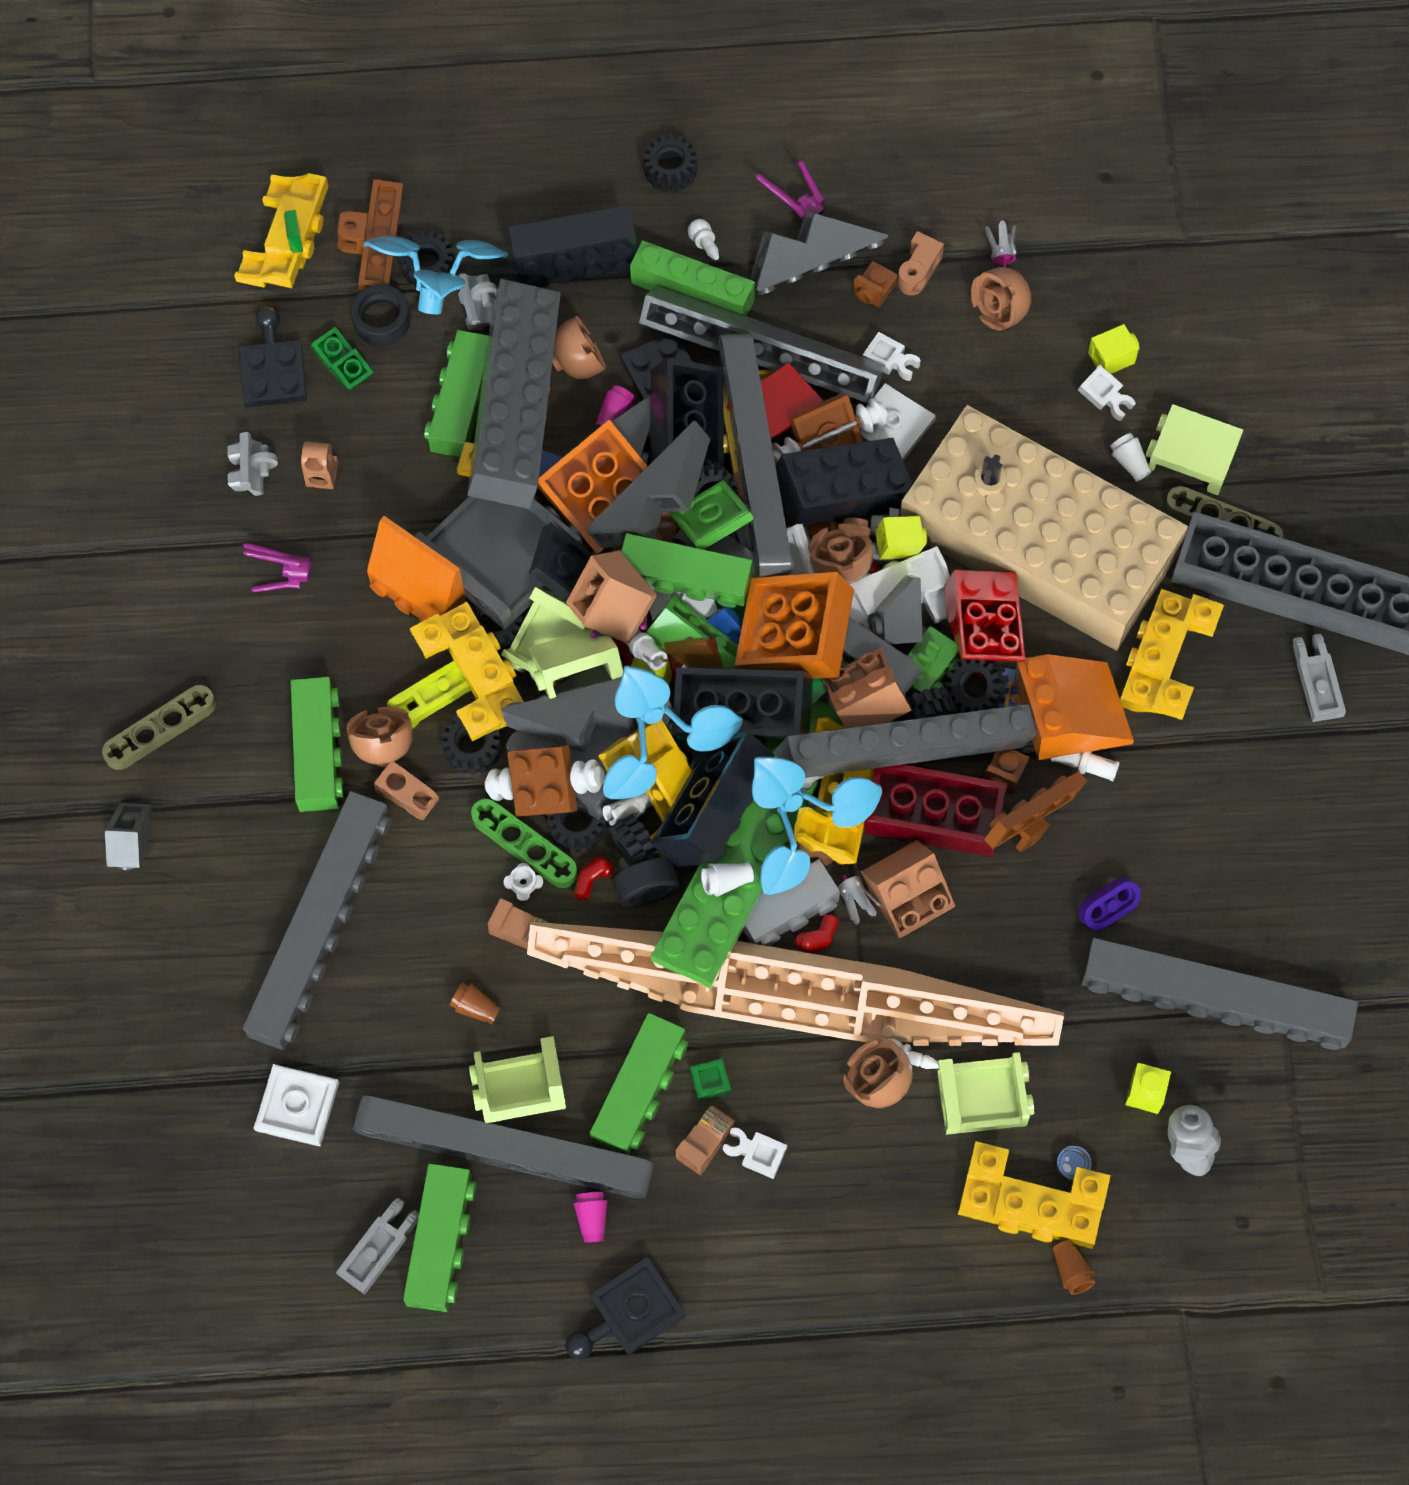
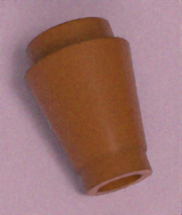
M464 982L460 984L449 1006L456 1009L455 1013L485 1023L487 1022L491 1025L502 1008L496 1005L494 1001L472 983L467 985Z
M1071 1240L1060 1242L1053 1247L1052 1250L1055 1254L1064 1289H1068L1071 1295H1077L1095 1285L1096 1282L1093 1278L1095 1272L1076 1247L1073 1246Z

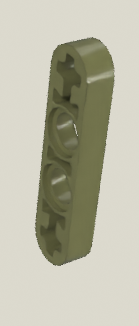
M1174 487L1167 495L1165 508L1168 514L1189 524L1193 515L1191 510L1194 503H1197L1195 512L1201 513V510L1204 508H1212L1217 512V519L1227 522L1241 520L1247 525V528L1253 529L1254 526L1257 528V531L1270 533L1280 538L1284 536L1279 525L1187 487ZM1179 497L1185 499L1181 507L1175 505Z
M203 685L191 687L108 740L102 748V755L107 765L115 770L128 768L209 716L216 707L212 691ZM198 696L205 699L206 704L202 707L196 704L195 698ZM186 704L187 708L191 712V715L187 716L184 707H182V705ZM171 712H178L182 715V719L177 725L169 726L164 723L166 715ZM144 729H150L154 732L153 739L148 743L137 741L138 734ZM129 739H131L134 747L136 748L135 751H133L132 748L129 746L127 742ZM117 748L123 753V757L119 760L112 752Z

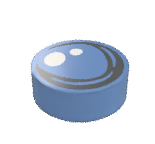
M1069 1146L1063 1149L1056 1161L1059 1175L1069 1182H1073L1076 1167L1090 1170L1092 1165L1088 1152L1078 1146Z

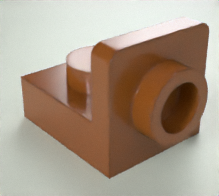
M872 261L862 276L857 275L854 279L853 294L863 303L872 304L880 308L898 282L899 275Z
M1013 749L996 751L990 765L986 768L984 779L1007 783L1005 792L1013 794L1030 757Z

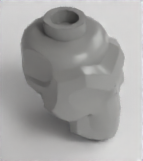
M1194 1105L1181 1106L1174 1110L1169 1118L1167 1135L1171 1143L1170 1154L1188 1173L1203 1176L1210 1170L1213 1164L1214 1153L1220 1148L1221 1136L1219 1131L1213 1127V1122L1206 1110Z

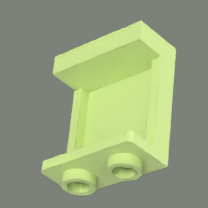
M1172 404L1169 414L1162 413L1156 431L1161 434L1158 441L1152 439L1145 457L1151 458L1149 468L1154 471L1156 464L1208 482L1207 492L1219 495L1243 429Z
M546 587L534 588L530 599L534 602L511 647L504 649L501 656L509 660L513 669L522 673L525 670L529 671L527 666V660L531 659L529 647L589 628L582 624L564 599ZM568 676L553 680V686L563 683Z
M588 628L529 647L531 659L527 660V666L532 679L535 678L538 690H545L549 699L555 698L553 680L599 665L604 666L612 680L622 677V663L618 648L612 638L600 633L593 639L590 637V634L594 629Z
M554 1036L540 1039L542 1053L484 1063L481 1052H474L475 1065L469 1066L472 1086L478 1085L479 1089L472 1090L476 1111L483 1110L485 1123L566 1108Z
M1020 1052L1013 1053L1010 1058L953 1064L952 1059L939 1060L937 1075L946 1135L1027 1126L1030 1118L1029 1115H1034V1103L1032 1095H1026L1024 1082H1029V1070L1027 1062H1021Z

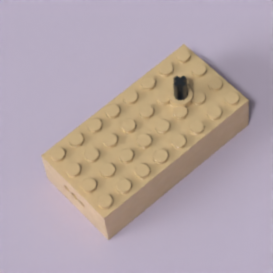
M969 405L964 408L902 500L900 517L920 516L921 526L927 532V545L932 548L937 546L941 553L973 571L1015 572L1019 597L1116 651L1120 648L1179 555L1188 526Z

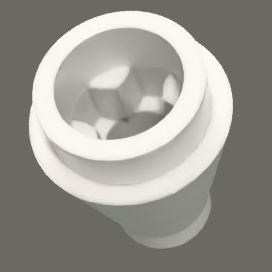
M1131 433L1119 438L1110 446L1113 451L1112 456L1133 476L1136 482L1152 472L1146 461L1139 439L1134 438Z
M749 862L742 864H709L708 868H704L701 871V881L706 894H714L717 897L745 883L753 882L754 879L753 870Z

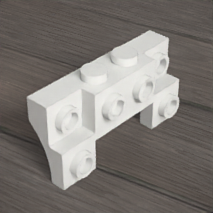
M938 547L931 548L901 562L892 561L886 564L882 570L873 574L867 573L861 580L849 584L854 589L849 617L872 632L870 626L872 618L876 617L875 609L905 575H913L921 578V604L924 603L934 624L948 619L946 615L944 586L950 575Z

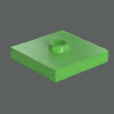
M725 480L694 497L690 511L670 512L675 523L693 546L702 550L754 520L750 510Z

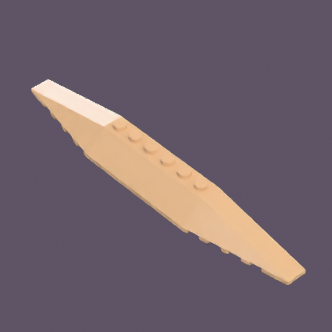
M531 922L528 955L564 968H568V966L584 971L586 976L598 979V977L618 983L617 987L629 990L630 987L647 993L648 998L659 1002L663 1000L680 1005V1009L687 1012L861 1042H869L875 1039L878 1042H882L885 1039L894 1038L901 1043H913V1046H929V1042H949V1046H961L962 1042H982V1046H998V1042H1015V1045L1059 1044L1064 1012L899 968L736 941L711 989L651 961V954L663 932Z

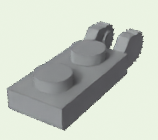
M1322 634L1313 635L1312 646L1315 656L1308 657L1303 639L1301 637L1294 638L1293 648L1312 722L1344 717L1346 709L1332 658L1327 653Z
M399 1198L391 1203L381 1218L377 1217L336 1272L338 1276L364 1295L407 1240L406 1236L410 1234L418 1223L419 1212L414 1210L406 1217L398 1230L390 1225L403 1208L404 1202Z

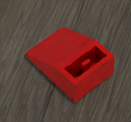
M954 570L944 586L946 615L961 659L1024 662L1025 652L1016 573Z

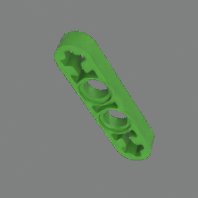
M482 799L473 805L471 817L474 826L521 862L529 864L533 871L558 888H567L575 883L577 867L571 857L495 801ZM489 810H492L493 819L499 823L497 828H495L494 822L488 818L481 821L479 812L487 813ZM508 827H516L521 831V835L517 840L511 842L502 837L503 831ZM539 845L544 847L546 855L541 860L530 859L528 851L532 846ZM553 855L556 856L553 858V861L557 867L563 869L565 866H568V877L565 875L557 877L556 869L549 864Z

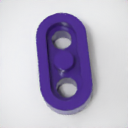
M1124 877L1112 881L1082 902L1079 908L1081 922L1092 930L1106 928L1137 907L1141 899L1140 887Z

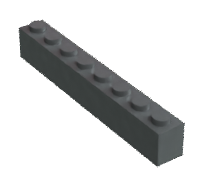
M658 285L646 294L639 320L640 324L719 351L720 335L752 333L758 365L777 371L783 365L790 363L806 382L840 394L845 393L849 397L868 403L869 399L877 394L885 365Z
M1026 704L787 736L775 749L778 758L797 763L803 769L805 778L1023 748L1037 735L1030 706Z
M351 791L349 792L243 1026L247 1037L285 1051L288 1042L293 1043L299 1031V1024H297L302 1012L306 1013L312 1002L313 994H311V990L315 982L319 983L324 976L326 970L324 961L328 952L333 953L339 941V934L337 932L341 923L348 921L353 905L350 903L354 894H359L364 886L366 875L363 874L367 865H372L377 857L379 838L381 835L385 836L390 828L392 818L389 817L390 814L386 804Z
M1093 938L1089 947L1081 984L1088 986L1090 991L1099 994H1107L1109 991L1121 994L1123 999L1132 1002H1140L1142 999L1154 1002L1156 1007L1165 1010H1173L1175 1007L1187 1010L1189 1015L1198 1018H1206L1207 1015L1220 1018L1222 1023L1231 1026H1239L1240 1024L1254 1026L1255 1031L1264 1034H1272L1274 1032L1287 1034V1038L1297 1042H1306L1307 1040L1320 1042L1322 1047L1330 1050L1345 1049L1351 1041L1358 1001L1096 938Z

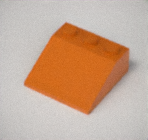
M608 420L540 476L538 489L569 525H573L582 534L583 540L598 554L605 547H601L586 531L587 527L648 466L614 424Z
M383 516L379 522L367 569L370 588L381 597L388 596L394 600V604L400 611L407 615L412 613L419 618L420 623L436 614L441 616L466 603L460 568Z
M838 572L751 578L735 666L740 669L805 671L813 679L839 677L854 589Z
M1049 654L1025 658L1024 662H1016L1014 682L1021 705L1029 704L1037 731V735L1032 739L1038 760L1133 744L1134 740L1107 662Z

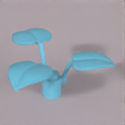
M382 236L370 239L363 244V247L369 246L384 254L392 256L408 255L412 258L415 269L413 276L417 281L416 290L420 291L418 310L427 314H441L444 297L450 292L465 286L466 281L455 275L464 257L493 259L499 257L506 258L508 256L506 251L492 244L478 240H464L457 243L456 248L461 251H459L450 272L438 273L431 270H420L418 254L415 252L419 251L420 246L411 240L397 236Z
M625 666L614 699L615 707L622 716L636 718L639 727L641 755L639 759L633 755H625L613 763L603 783L605 797L609 799L636 797L648 791L654 784L657 776L656 768L652 763L645 762L647 760L645 722L649 724L657 723L662 719L663 714L666 713L681 729L690 733L687 743L691 748L698 751H711L724 746L730 741L734 734L739 731L743 722L742 717L726 706L710 705L699 710L693 716L691 725H687L669 709L666 702L670 697V688L664 679L647 670Z
M756 757L754 759V779L752 784L753 798L763 808L778 807L777 812L781 815L790 841L789 848L777 846L766 856L760 874V885L763 892L773 895L787 891L800 884L810 869L809 855L804 850H796L797 842L787 816V811L794 812L798 810L803 803V799H806L827 811H833L832 821L836 826L853 827L865 821L876 809L882 794L881 786L864 777H852L841 782L836 787L832 795L833 804H827L801 789L805 782V773L797 763L778 757Z

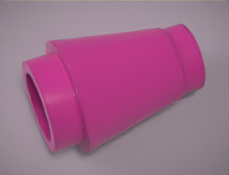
M613 385L612 389L606 392L595 425L600 428L608 420L612 422L634 406L632 402L635 396L623 387Z
M604 1192L576 1194L577 1203L573 1204L584 1243L604 1241L608 1200H604Z

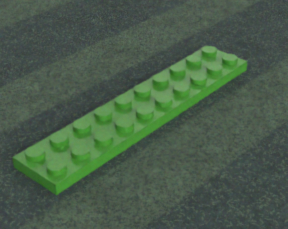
M818 700L811 705L809 733H815L818 718L829 717L843 727L844 725L830 705ZM766 741L764 745L777 757L775 749L783 741ZM817 779L812 783V787L805 791L813 796L821 779ZM803 799L800 808L807 807L810 801ZM754 800L744 811L740 819L741 824L739 828L729 838L725 846L726 851L716 863L699 865L651 954L652 962L712 989L763 892L760 885V874L766 856L773 848L787 846L789 842L781 815L777 812L778 807L763 808ZM798 810L794 812L787 811L793 833ZM750 863L754 875L753 882L745 883L718 897L714 894H706L701 881V871L704 868H708L709 864Z

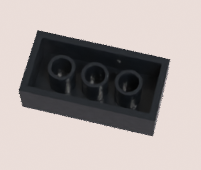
M629 205L508 227L517 282L535 287L553 283L565 284L571 280L585 277L596 278L601 274L612 272H627L630 270V264L637 252L636 234Z
M666 358L651 369V463L693 421H696L710 438L703 465L705 466V460H711L713 464L717 462L724 467L723 368ZM712 481L704 484L700 488L697 495L701 494L702 492L706 491L707 489L711 488L717 483Z
M893 437L785 453L781 455L775 465L782 505L791 527L796 524L806 526L843 520L845 518L890 512V508L901 510L902 500L913 485Z
M677 667L673 712L685 724L691 725L693 716L704 707L710 705L726 706L743 719L737 733L749 731L759 741H784L787 736L809 734L813 677L805 671ZM673 721L672 732L682 738H688L690 733L685 732Z
M749 731L734 734L728 743L718 749L703 751L653 838L651 845L677 867L716 863L726 851L725 846L729 838L739 828L741 824L740 819L744 811L754 801L752 795L754 759L756 757H775V754Z

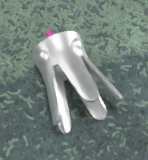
M1000 221L999 245L996 244L990 228L985 227L992 249L991 258L993 264L1007 267L1006 265L1016 260L1015 255L1017 253L1014 244L1016 225L1013 226L1011 236L1007 234L1005 221Z
M843 875L845 881L838 886V889L846 903L850 920H853L856 925L860 922L854 899L869 915L876 916V910L866 894L878 906L882 905L864 888L860 877L854 876L847 879L846 875Z

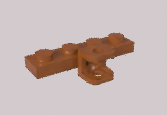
M373 179L369 212L347 211L340 214L337 235L339 236L338 249L346 253L362 255L358 290H364L366 287L377 284L390 286L394 256L381 253L369 246L363 247V244L377 237L397 236L403 183Z
M1079 771L1068 778L1064 775L1051 785L1050 789L1041 788L1032 796L1029 802L1022 800L1013 807L1009 814L1006 815L1005 812H1002L995 817L989 825L992 829L984 840L994 849L1019 834L1022 839L1017 844L1016 849L1020 853L1034 845L1050 826L1044 817L1072 801L1087 782V779Z

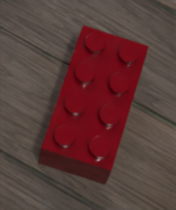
M904 764L875 768L873 782L881 786L882 794L876 809L865 820L864 834L912 843L918 840L923 845L993 857L995 848L992 849L984 839L992 829L989 826L992 820L1002 813L1007 783Z

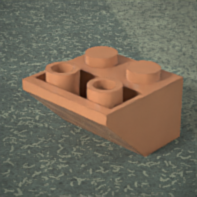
M615 551L590 557L566 604L584 626L624 643H629L636 634L657 595L621 551Z
M882 648L864 654L860 659L845 667H840L839 677L823 678L836 713L845 728L888 723L911 711L906 696Z
M918 840L861 871L870 894L882 905L878 906V908L899 939L956 907L934 853Z

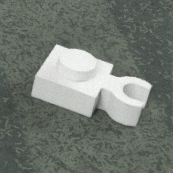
M880 332L877 333L863 354L864 358L884 364V373L889 375L894 368L898 371L899 376L907 381L912 379L913 372L905 367L912 365L918 369L921 362L920 358L916 355H904V345Z
M1101 365L1097 367L1078 389L1099 410L1107 404L1110 407L1112 416L1119 421L1126 415L1119 409V405L1124 404L1131 410L1136 404L1132 397L1121 395L1118 392L1123 385Z
M731 1128L730 1135L738 1138L740 1144L736 1147L724 1144L723 1151L729 1156H745L742 1166L774 1179L787 1150V1145L758 1132L755 1133L753 1140H749L742 1130Z

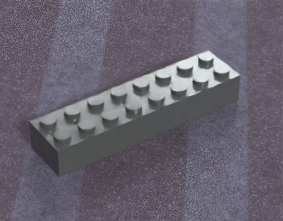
M500 279L492 306L467 496L530 509L538 487L561 292Z
M1193 512L1171 582L1409 655L1408 576Z

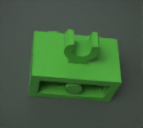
M931 626L923 634L922 642H917L907 655L920 667L922 674L905 695L911 698L913 697L912 694L916 692L918 694L922 693L924 689L928 688L930 691L933 687H938V689L944 687L942 682L947 677L948 671L954 670L952 665L955 662H961L956 642Z

